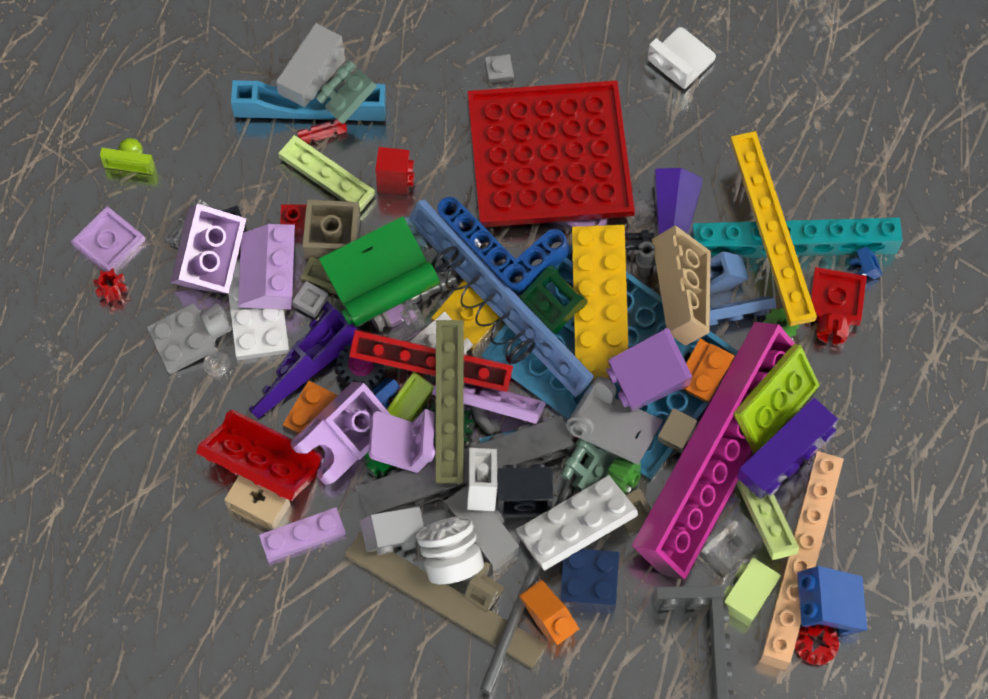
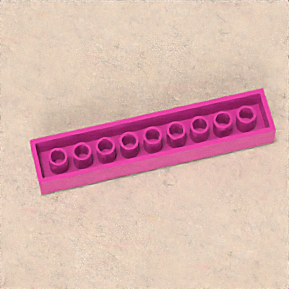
M754 322L632 544V547L662 575L686 579L739 480L737 478L739 469L753 454L733 413L791 346L795 344L779 324Z

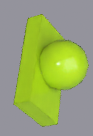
M125 138L118 145V150L101 147L100 158L104 168L154 174L155 164L153 157L149 154H143V147L137 139Z
M413 371L386 410L392 416L413 422L416 416L422 412L423 406H427V401L433 394L435 385L420 373Z

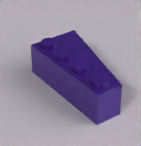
M814 397L739 469L737 478L760 500L767 494L772 496L780 488L781 482L786 477H792L803 462L809 460L820 447L836 434L837 430L835 427L838 418Z

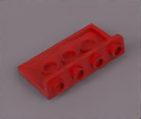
M229 410L226 413L223 423L198 445L196 452L205 457L207 461L216 463L228 469L231 473L240 475L252 481L255 485L264 487L276 493L279 497L290 501L316 477L322 461V455L312 449L308 453H296L291 447L293 439L235 410Z

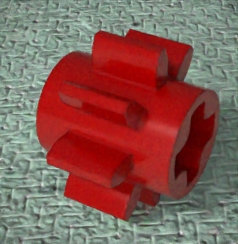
M114 268L106 272L100 271L99 278L93 280L95 287H97L95 290L97 297L104 295L107 303L113 299L121 300L120 295L122 291H127L126 285L123 283L125 281L124 275L119 274L117 276Z

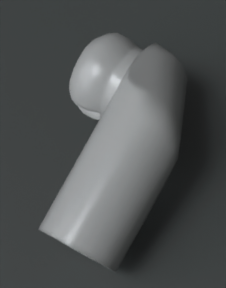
M469 405L475 421L486 434L494 435V432L501 430L498 418L489 420L485 409Z

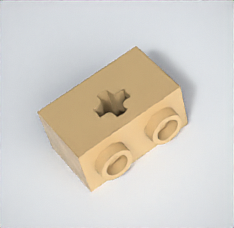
M240 475L224 499L228 509L269 530H274L278 527L290 506L288 499H283L276 493L257 486Z

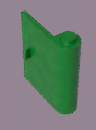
M403 216L319 258L345 308L341 311L348 325L353 323L355 327L440 284L433 266L424 257Z

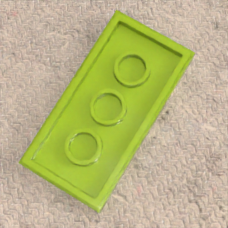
M793 344L733 413L753 454L761 449L793 418L820 386L801 345Z

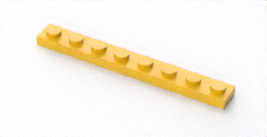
M754 131L731 136L730 143L789 326L813 322L817 316L757 133Z

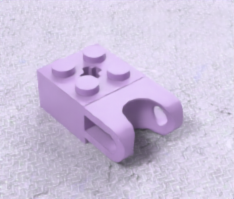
M352 382L292 440L291 447L296 453L304 454L318 445L321 446L325 452V461L318 469L317 476L323 484H331L369 451L371 416L374 412L379 411L391 414L364 383Z

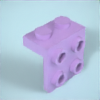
M425 409L414 422L383 412H374L371 416L369 457L376 461L418 473L428 462L433 460L435 455V447L433 446V438L436 433V424L434 423L435 412Z

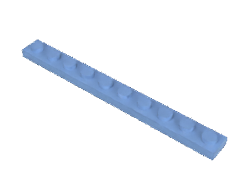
M426 200L418 201L408 221L438 253L450 246H457L459 255L450 264L451 267L458 260L466 257V260L454 268V270L468 284L477 275H481L480 279L470 285V287L484 301L491 294L495 293L494 298L487 302L488 306L500 318L510 311V315L503 319L507 326L516 335L522 330H526L519 338L522 341L533 339L536 345L532 352L575 397L582 395L594 377L589 370ZM456 250L445 254L443 258L448 261Z

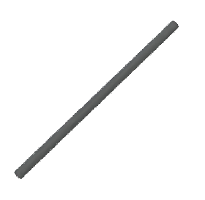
M586 453L584 454V456L582 457V459H581V461H580V464H581L582 466H583V463H584L585 458H586V456H587ZM574 473L569 480L564 481L555 506L570 498L574 488L572 484L577 477ZM534 557L518 595L535 584L541 566ZM517 596L480 686V691L490 694L524 611L525 605L519 596Z

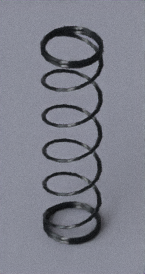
M450 246L441 251L433 259L431 265L435 272L449 271L445 282L449 290L465 288L460 299L461 306L464 308L480 306L476 313L475 323L482 327L495 324L490 335V341L493 344L502 345L511 342L505 355L506 361L509 364H516L526 358L535 348L536 342L533 339L525 340L517 345L509 355L508 352L513 343L526 330H522L516 337L508 341L494 342L492 336L496 327L511 312L508 311L500 319L492 323L480 324L477 320L478 314L485 303L494 298L495 293L477 305L465 306L462 299L470 285L479 280L481 275H477L465 286L450 288L448 278L451 272L462 264L466 257L458 260L454 266L445 269L458 257L459 249L457 246ZM456 250L448 261L435 267L436 263L445 254ZM531 344L523 354L511 360L519 350Z

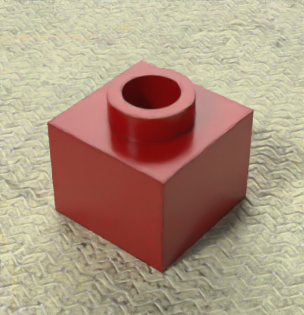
M281 204L280 224L295 225L294 237H304L307 204Z

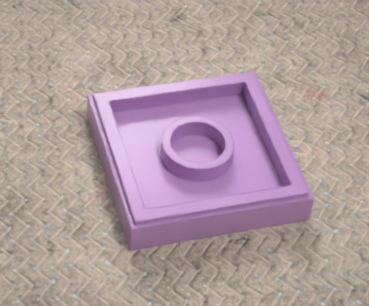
M106 206L71 243L106 272L110 271L111 268H114L115 271L146 239L138 230Z

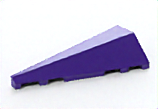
M655 168L654 190L657 236L675 225L686 234L689 233L703 184L702 177L683 168Z
M328 301L323 305L325 311L317 321L312 319L309 327L311 330L295 343L275 371L278 377L271 386L265 385L262 390L264 396L254 406H250L249 411L258 419L338 357L341 350L344 351L345 346L348 344L351 346L354 330L358 329L353 324L348 325L343 315Z

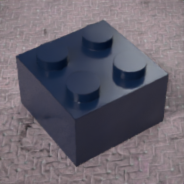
M580 549L563 559L560 601L567 610L614 614L617 599L619 552Z

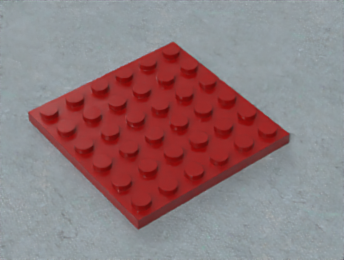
M618 80L467 91L479 222L484 227L634 216L635 208Z

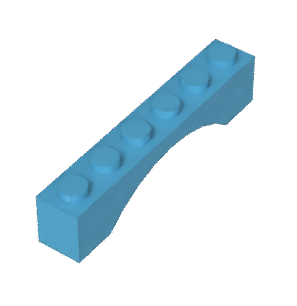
M233 80L231 106L234 117L336 119L324 107L330 101V97L324 104L314 98L303 107L278 94L277 87L260 81ZM376 84L377 87L347 120L385 121V84Z

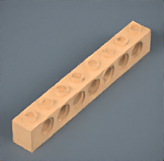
M817 451L812 461L793 536L799 546L798 554L786 558L759 663L785 671L791 663L801 624L797 574L799 571L816 567L843 458Z

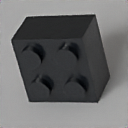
M534 464L530 468H519L517 465H505L502 468H497V510L501 516H537L552 509L554 499L552 467Z

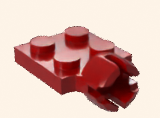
M815 267L810 298L817 316V337L820 341L827 344L829 334L833 333L832 345L845 343L849 335L850 325L860 326L867 276Z

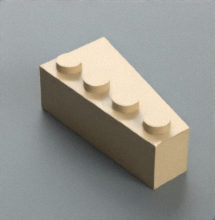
M675 225L653 238L652 242L655 246L654 254L666 329L669 328L673 338L686 346L709 333L711 251Z

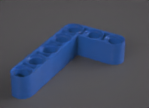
M445 197L438 204L437 209L440 216L516 295H522L547 267L551 265L558 266L569 255L570 246L565 235L560 230L552 229L542 235L515 259L456 198ZM451 210H456L454 214L447 215ZM472 226L471 230L463 232L466 227ZM561 242L559 247L551 248L554 243ZM489 243L487 247L479 249L482 244ZM499 260H505L502 265L496 266ZM535 260H542L538 265H532ZM519 276L522 277V279L519 282L512 283L514 278Z

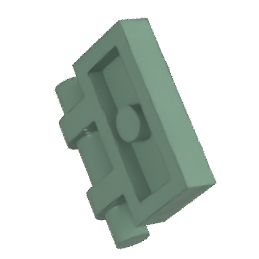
M350 60L343 67L340 66L336 70L337 74L328 84L324 83L320 88L321 92L315 97L322 104L330 97V101L324 107L342 124L377 87L360 69L351 75V72L357 66ZM345 80L346 83L339 89L338 92H336L335 90H336V89L342 84V82Z
M578 438L575 443L576 448L574 452L563 463L564 468L560 476L565 480H569L574 473L577 477L572 486L581 492L607 477L611 464L615 459L621 457ZM586 453L589 457L582 466L580 461Z

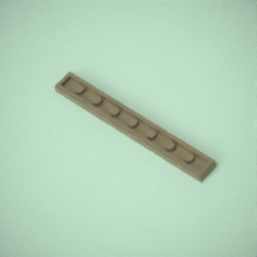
M359 532L346 552L345 558L495 648L497 647L507 623L506 619L491 610L484 611L466 599L464 594L447 584L431 583L424 570L393 552L378 555L377 551L366 552L363 534ZM517 627L506 654L533 670L545 651L547 644Z

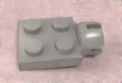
M194 303L147 327L169 374L217 351L215 346L217 338L232 330L230 321L228 322V317L219 304H214L204 310H198Z

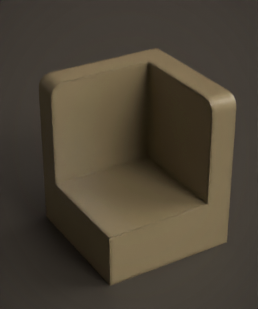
M673 408L658 435V442L682 454L687 446V440L696 425V419Z
M640 488L626 495L638 513V516L623 524L629 535L640 531L651 511V507Z
M487 561L484 563L483 569L472 578L464 595L466 599L486 612L504 590L502 585L487 576L491 566Z

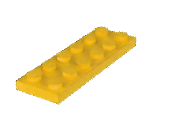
M625 225L572 227L574 290L578 294H583L588 300L586 306L574 314L575 357L594 376L591 381L596 377H605L610 380L606 371L609 368V359L628 350Z

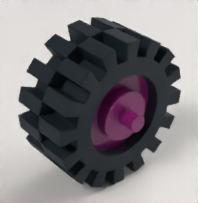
M348 344L345 346L344 351L341 350L337 359L335 374L338 375L336 379L338 383L340 381L343 382L342 387L344 389L352 382L364 383L371 391L381 381L385 365L349 357L351 347Z

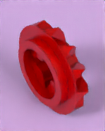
M816 624L809 627L802 626L799 629L795 648L798 655L807 663L823 665L833 660L836 656L840 642L837 637V631H834L830 626ZM823 634L822 643L825 646H819L812 652L813 641L810 638L816 639L817 636Z

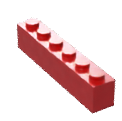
M354 330L349 357L436 376V347ZM464 354V383L504 392L508 391L513 369L511 364Z

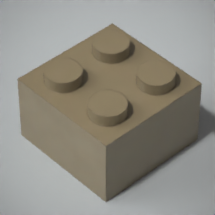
M307 199L303 238L305 260H309L310 256L319 259L359 239L361 216L359 202Z

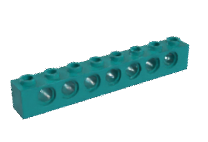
M900 217L786 221L797 257L858 255L857 250L868 247L875 254H897L903 242ZM756 221L693 223L690 236L711 251V258L721 252L741 255L742 258H767Z

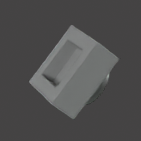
M510 54L485 57L489 84L514 81Z
M306 281L293 299L292 305L315 318L328 300L329 295Z

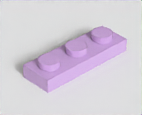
M335 507L260 534L259 537L269 563L344 536L346 532L338 510Z

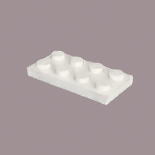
M237 259L229 289L237 361L288 354L289 346L284 309L238 307L240 259Z
M608 475L517 528L516 531L519 538L545 571L638 516L635 506Z

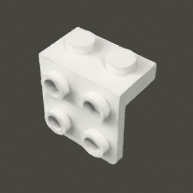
M679 27L663 43L656 38L649 44L647 60L685 90L715 60L716 55L687 30Z

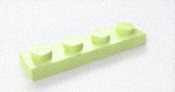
M295 135L279 152L280 159L341 201L359 202L360 212L375 195L373 188Z
M738 480L737 486L771 559L775 560L798 554L799 546L774 494L772 496L767 494L760 500Z

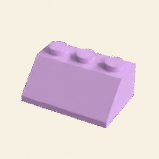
M200 204L188 208L170 283L195 290L228 294L246 218Z
M266 224L243 233L241 239L238 307L291 310L295 225Z

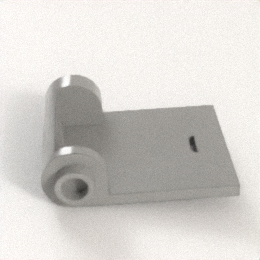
M605 377L594 378L568 419V430L575 437L639 465L663 420L640 409L631 412L629 406L624 408L621 401L615 398L617 390L614 383Z

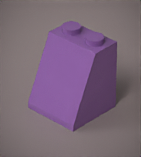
M669 328L609 359V368L606 369L611 382H617L621 392L618 393L623 407L629 406L631 412L689 386L692 375Z

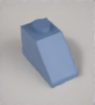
M721 252L710 259V294L728 291L749 279L741 255Z

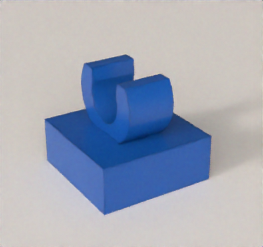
M868 247L857 250L859 258H853L849 263L853 267L861 265L862 268L854 274L868 275L872 279L883 276L875 252Z
M385 378L371 392L387 409L389 407L388 399L391 396L393 398L396 397L398 394L396 391L400 386L395 379Z

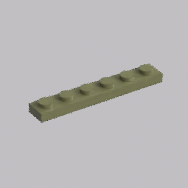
M436 320V484H464L463 320Z

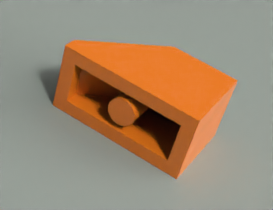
M539 580L518 595L547 641L559 645L580 629L565 605L543 580Z

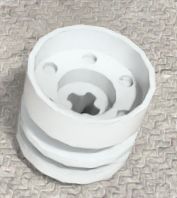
M451 517L427 525L417 533V543L421 546L420 553L427 557L424 561V566L431 583L450 584L472 577L483 569L484 560L480 547L474 544L477 536L473 531L474 526L470 518Z

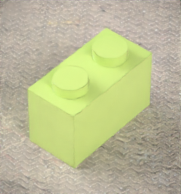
M752 558L748 565L743 562L735 575L739 580L734 587L728 585L725 590V597L723 598V606H728L729 615L748 627L752 624L781 577L780 574L755 558Z

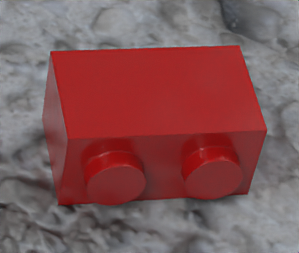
M378 147L375 168L377 193L408 196L409 187L414 186L415 180L414 160H410V150Z

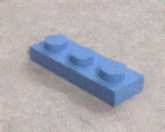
M767 295L710 307L709 326L718 324V320L728 318V321L741 320L744 318V314L753 313V316L766 315L769 313L768 309L776 308L775 299Z

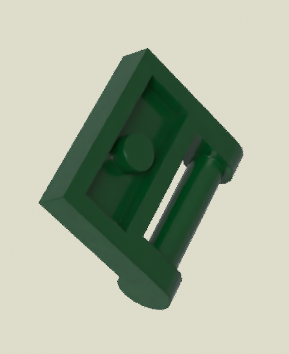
M553 265L547 267L519 297L554 334H557L577 311L583 309L588 302L583 294H578L559 275V270ZM549 282H552L570 300L566 306L546 288Z

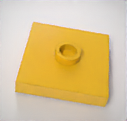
M463 281L457 288L465 286L468 283L466 281ZM470 286L462 299L465 306H474L484 301ZM463 288L455 290L431 317V321L433 322L444 311L452 320H463L464 340L468 338L474 346L470 350L473 351L495 324L482 327L475 323L476 313L480 306L475 308H464L461 306L460 299L465 289ZM487 303L482 307L477 317L480 324H489L500 319Z

